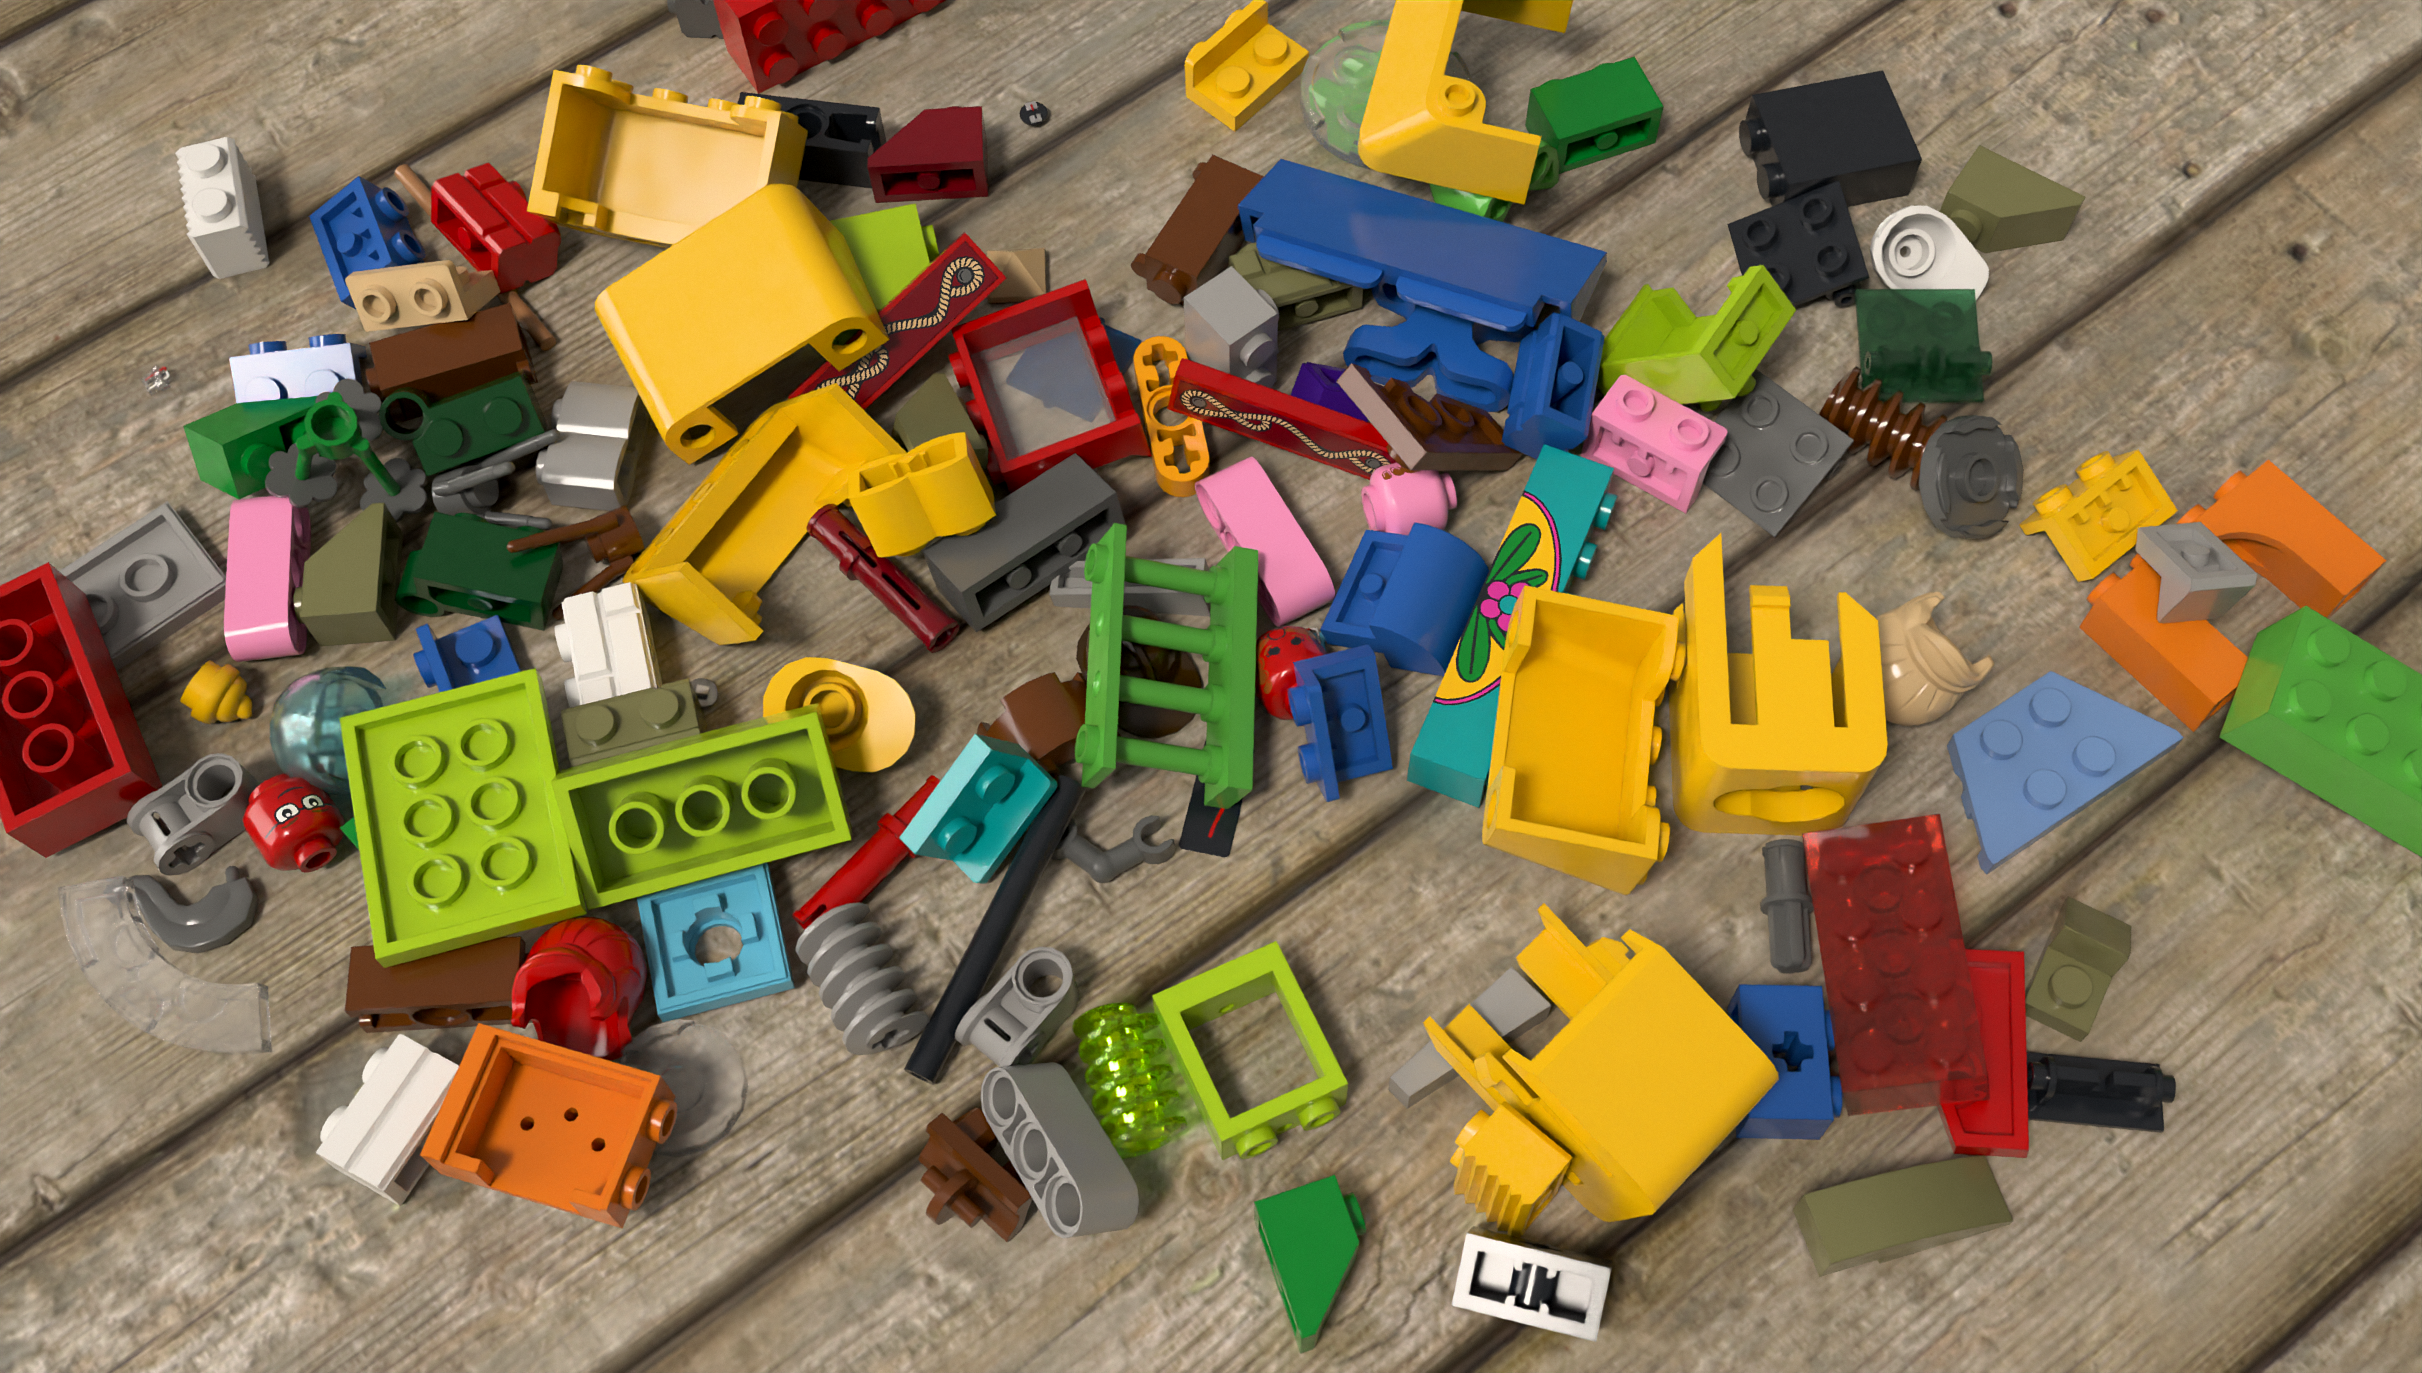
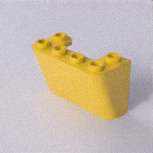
M782 183L769 184L760 188L749 197L608 286L598 295L595 301V312L669 450L688 465L739 434L736 426L711 404L808 343L838 371H841L890 340L845 237L799 189L793 185ZM849 329L863 330L861 336L850 344L835 345L832 343L841 332ZM701 424L711 426L710 431L698 439H691L688 431L689 428Z
M1524 586L1513 608L1505 641L1483 818L1482 842L1484 845L1625 896L1630 894L1637 884H1644L1649 869L1655 862L1661 863L1663 861L1670 836L1669 823L1660 821V811L1655 807L1656 787L1648 785L1649 764L1654 765L1657 760L1662 740L1661 727L1653 726L1655 706H1660L1668 681H1677L1679 679L1685 662L1686 645L1684 642L1677 641L1679 616Z

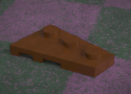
M1352 363L1336 381L1388 442L1386 448L1389 455L1399 465L1408 470H1509L1523 454L1505 446L1502 442L1504 430L1486 410L1438 393L1428 402L1423 397L1414 393L1408 383L1392 377L1385 386L1376 384L1371 379L1372 376L1367 368Z

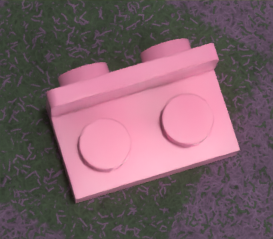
M1621 375L1591 415L1588 438L1584 441L1581 457L1614 468V475L1686 514L1697 499L1709 463L1724 443L1728 431L1725 427L1627 375Z

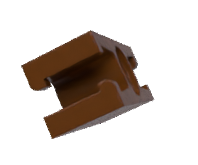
M521 936L495 938L386 968L375 959L374 945L352 946L345 1012L350 1017H359V1025L366 1033L474 1027L478 1023L488 1026L511 1024L512 987L517 970L526 962L529 954L525 953L526 943Z

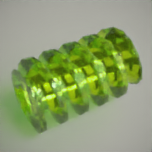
M1126 1002L1097 1006L1080 1015L1074 1020L1072 1030L1076 1037L1082 1039L1078 1048L1079 1057L1083 1063L1089 1065L1084 1075L1085 1081L1091 1089L1096 1090L1091 1100L1092 1108L1096 1114L1104 1116L1099 1124L1121 1159L1133 1158L1154 1151L1169 1143L1172 1136L1188 1127L1187 1119L1184 1116L1166 1117L1164 1113L1165 1110L1180 1102V1093L1177 1090H1158L1157 1085L1174 1075L1173 1067L1170 1064L1152 1065L1150 1061L1164 1053L1167 1049L1164 1039L1144 1038V1034L1158 1027L1160 1024L1159 1016L1156 1013H1138L1133 1004Z

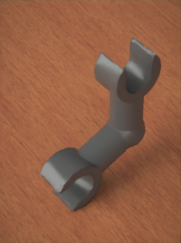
M1151 815L1141 819L1133 829V837L1102 852L1078 834L1075 820L1072 818L1065 830L1068 832L1067 837L1059 842L1051 859L1063 860L1067 858L1087 872L1094 881L1108 883L1116 875L1142 861L1148 864L1166 862L1175 852L1174 839L1164 841L1158 846H1148L1143 842L1148 835L1154 834L1161 828L1160 817Z

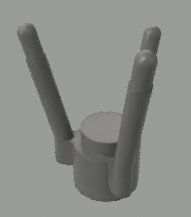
M552 429L486 458L469 461L465 467L440 472L432 483L431 491L437 510L440 513L453 516L457 513H471L484 518L491 524L505 527L532 526L542 530H550L552 528V521L550 519L491 511V505L497 501L499 496V486L496 479L511 474L515 469L511 461L557 441L560 438V432Z

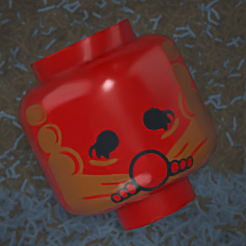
M1285 626L1273 629L1261 635L1256 641L1255 694L1267 712L1280 720H1294L1288 699V688L1297 687L1293 662L1328 654L1315 635L1303 627Z

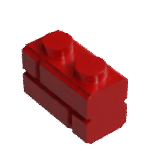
M490 163L467 169L463 176L455 173L435 180L433 186H431L432 224L478 272L493 270L500 294L522 287L526 280L532 283L553 275L557 269L558 247L561 244L560 231L556 223L527 212L528 202L525 193L516 181H507Z

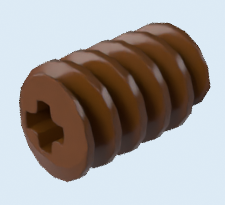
M1855 366L1835 386L1819 415L1843 433L1848 431V436L1854 440V443L1847 450L1850 454L1857 453L1869 443L1868 464L1877 466L1887 457L1891 456L1888 473L1894 479L1899 478L1910 468H1913L1910 487L1915 491L1920 490V463L1929 438L1942 423L1947 421L1948 417L1942 414L1928 426L1922 424L1925 404L1920 402L1908 413L1901 412L1904 392L1898 390L1885 402L1881 401L1879 396L1883 381L1877 378L1865 389L1858 388L1861 368Z

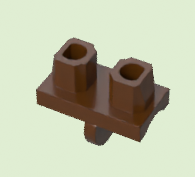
M974 1108L953 1122L944 1113H941L927 1125L926 1132L930 1137L918 1159L928 1169L923 1174L921 1182L935 1194L926 1209V1215L935 1224L941 1225L956 1214L970 1228L974 1227L982 1219L1002 1239L1009 1242L1022 1230L1029 1206L1034 1200L1011 1161L1001 1167L987 1154L997 1146L998 1139L989 1126L984 1113L979 1108Z

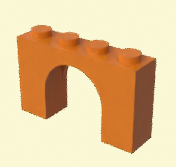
M2270 460L2263 463L2249 476L2241 470L2236 472L2214 494L2213 498L2217 502L2207 510L2200 504L2195 505L2176 523L2201 522L2256 573L2270 581L2299 608L2308 606L2328 619L2360 593L2387 561ZM2137 554L2129 564L2133 570L2123 578H2120L2115 573L2110 574L2088 595L2086 600L2093 606L2079 628L2190 730L2195 732L2233 700L2248 657L2207 620L2159 623L2157 611L2161 576Z

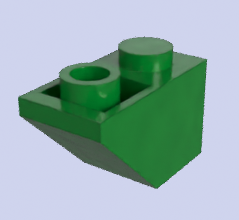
M317 396L236 403L184 425V431L200 480L238 500L266 488V476L272 471L269 467L270 456L277 451L288 453V449L292 444L296 443L297 438L307 434L305 430V417L308 410L316 403Z

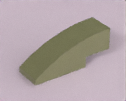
M1984 1155L1923 1164L1843 1183L1804 1194L1793 1208L1819 1277L1878 1260L1879 1264L2007 1226L2013 1222Z

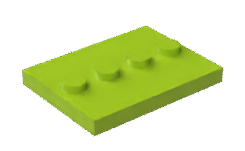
M536 668L339 718L375 959L384 968L587 914L582 887L551 781L560 770L543 680Z

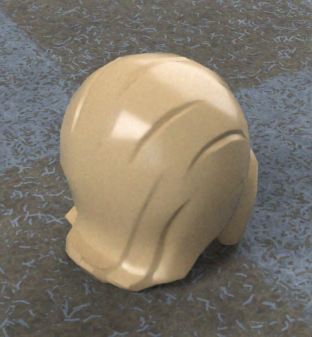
M1929 592L1917 596L1904 605L1878 615L1876 618L1879 626L1886 721L1902 726H1918L1937 720L1948 712L1966 691L1974 689L1981 683L1994 666L1990 655L1985 656L1972 665L1960 649L1936 626L1931 613L1945 598L1940 592Z

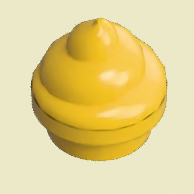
M211 660L206 662L191 679L180 700L182 704L192 709L191 717L204 724H212L217 721L232 722L239 718L248 719L252 716V700L245 694L247 690L246 682L240 676L239 670L230 664H225L221 667Z

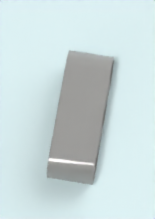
M1054 1062L1004 1066L991 1069L985 1075L981 1086L982 1111L1039 1211L1055 1235L1061 1238H1071L1128 1229L1134 1223L1138 1213L1139 1196L1137 1186L1131 1173L1068 1072L1060 1064Z

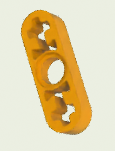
M1155 336L1143 341L1134 353V373L1158 485L1164 492L1172 496L1189 497L1196 494L1195 483L1210 476L1208 447L1202 421L1188 416L1179 425L1165 426L1155 419L1156 413L1161 408L1168 406L1175 373L1181 358L1188 359L1185 348L1177 340L1166 336ZM1164 360L1169 371V385L1159 387L1157 369L1153 366V362ZM1184 444L1185 459L1190 467V472L1179 473L1178 468L1174 466L1173 447Z

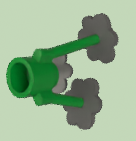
M342 379L337 382L332 393L329 391L320 393L315 400L316 403L308 410L305 417V430L307 434L297 438L296 443L292 444L288 449V453L277 451L269 458V467L272 471L266 476V490L278 498L289 497L291 505L297 508L308 507L312 500L327 502L333 499L337 493V482L332 477L336 473L337 468L334 460L344 459L353 454L360 457L371 471L364 479V486L367 491L360 499V506L363 511L372 503L384 502L398 523L403 519L405 513L417 514L428 503V496L423 489L427 484L428 478L423 470L412 469L408 462L402 458L390 459L383 465L371 449L368 441L378 439L384 430L377 415L382 402L376 394L365 393L362 385L353 379Z

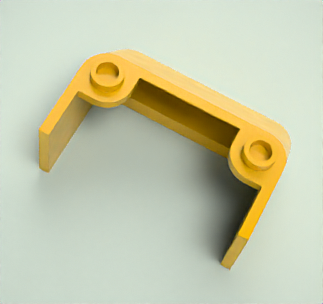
M1396 0L1360 128L1358 154L1363 163L1377 172L1525 205L1542 136L1482 123L1486 108V100L1482 91L1470 81L1447 76L1444 73L1461 11L1565 33L1573 0Z
M837 383L777 403L764 411L745 430L635 560L624 575L622 582L636 584L645 602L717 645L756 641L763 632L758 626L762 616L757 613L762 599L756 594L807 533L806 527L811 517L827 504L838 506L843 503L847 507L852 506L848 499V474L876 459L907 452Z

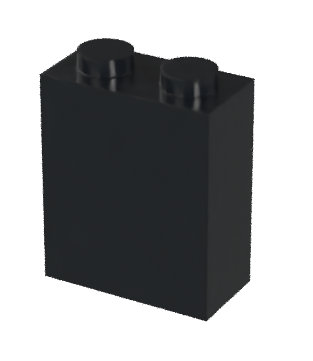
M1883 70L1754 94L1751 97L1746 119L1742 120L1739 125V139L1742 150L1746 155L1751 154L1757 168V185L1760 195L1765 200L1769 199L1772 206L1838 180L1840 181L1848 207L1907 196L1922 161V157Z

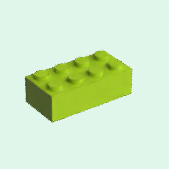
M819 703L563 769L551 781L588 910L852 840V824Z

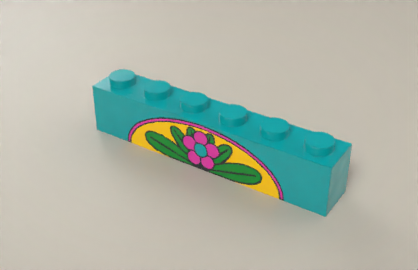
M1546 444L1543 445L1410 753L1407 781L1472 806L1480 807L1488 786L1504 648L1513 608L1525 585L1571 594L1568 591L1574 577L1583 580L1587 578L1598 545L1589 542L1595 527L1603 530L1607 529L1618 499V495L1608 492L1614 468Z

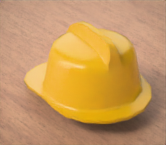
M805 657L786 664L771 678L763 696V717L819 703L835 766L846 770L875 772L890 767L907 753L915 736L916 712L909 694L895 679L865 667L829 658Z

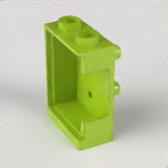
M1764 265L1749 267L1744 276L1731 279L1727 287L1732 293L1715 315L1696 317L1674 287L1652 290L1649 284H1645L1604 339L1596 386L1605 396L1619 376L1627 375L1679 404L1698 403L1703 411H1713L1721 405L1723 400L1735 399L1736 396H1745L1754 389L1756 380L1751 374L1796 312V309Z

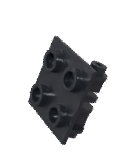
M1839 180L1727 224L1742 276H1744L1749 267L1764 265L1793 306L1826 295L1829 300L1834 301L1838 307L1852 305L1858 300L1857 293L1861 289L1860 281L1870 278Z

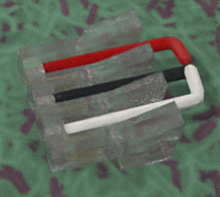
M155 365L150 370V373L141 378L147 392L151 396L159 390L165 391L171 387L167 379L170 374L165 366L160 368Z

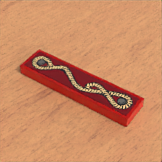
M963 232L878 311L890 339L889 341L841 371H838L826 360L788 395V398L791 399L837 383L865 410L1006 279L1005 275L974 241ZM859 329L843 345L857 340L863 333V330Z
M1181 358L1175 373L1167 407L1171 411L1370 480L1372 473L1377 468L1397 463L1387 451L1386 446L1388 442L1369 422L1189 359Z

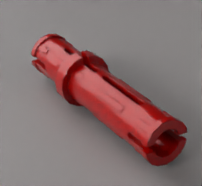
M930 775L926 779V783L894 815L886 813L877 822L879 830L799 910L792 914V917L802 929L805 930L817 918L833 908L849 903H861L907 856L912 859L917 856L899 837L939 784L940 779Z

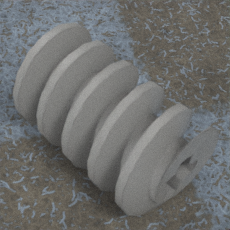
M860 902L833 908L817 918L804 930L797 941L795 950L801 962L809 965L807 973L813 985L820 987L819 996L824 1006L832 1009L830 1017L836 1029L844 1032L842 1041L848 1052L856 1055H869L886 1051L910 1040L920 1033L930 1020L926 1012L923 1011L904 1014L915 1004L918 998L913 989H902L892 992L903 982L906 977L902 967L899 966L881 969L891 960L894 954L889 944L871 946L878 940L882 931L877 922L859 924L870 912L869 906Z

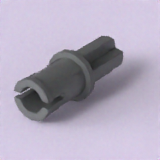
M1793 839L1770 841L1765 844V847H1762L1765 864L1766 897L1760 902V910L1768 916L1771 965L1783 974L1805 972L1812 963L1808 914L1815 909V901L1807 895L1806 846L1804 843Z

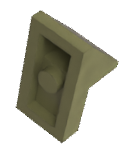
M2068 896L2060 909L2026 988V1016L2082 1042L2092 1028L2112 977L2129 959L2131 954V926Z

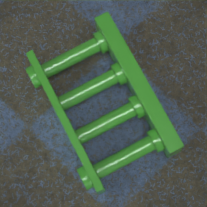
M1114 523L1097 544L1093 543L1090 546L1084 568L1085 580L1092 582L1085 724L1080 727L1075 743V760L1077 763L1083 764L1082 787L1095 788L1116 769V763L1198 775L1199 781L1205 783L1204 806L1229 809L1253 790L1258 550L1234 546L1216 566H1212L1209 571L1126 556L1127 525ZM1124 581L1204 596L1205 602L1211 604L1210 625L1207 629L1123 615ZM1122 641L1201 654L1203 660L1209 662L1208 684L1204 689L1120 675ZM1119 701L1200 714L1201 720L1207 722L1206 745L1201 750L1117 736Z

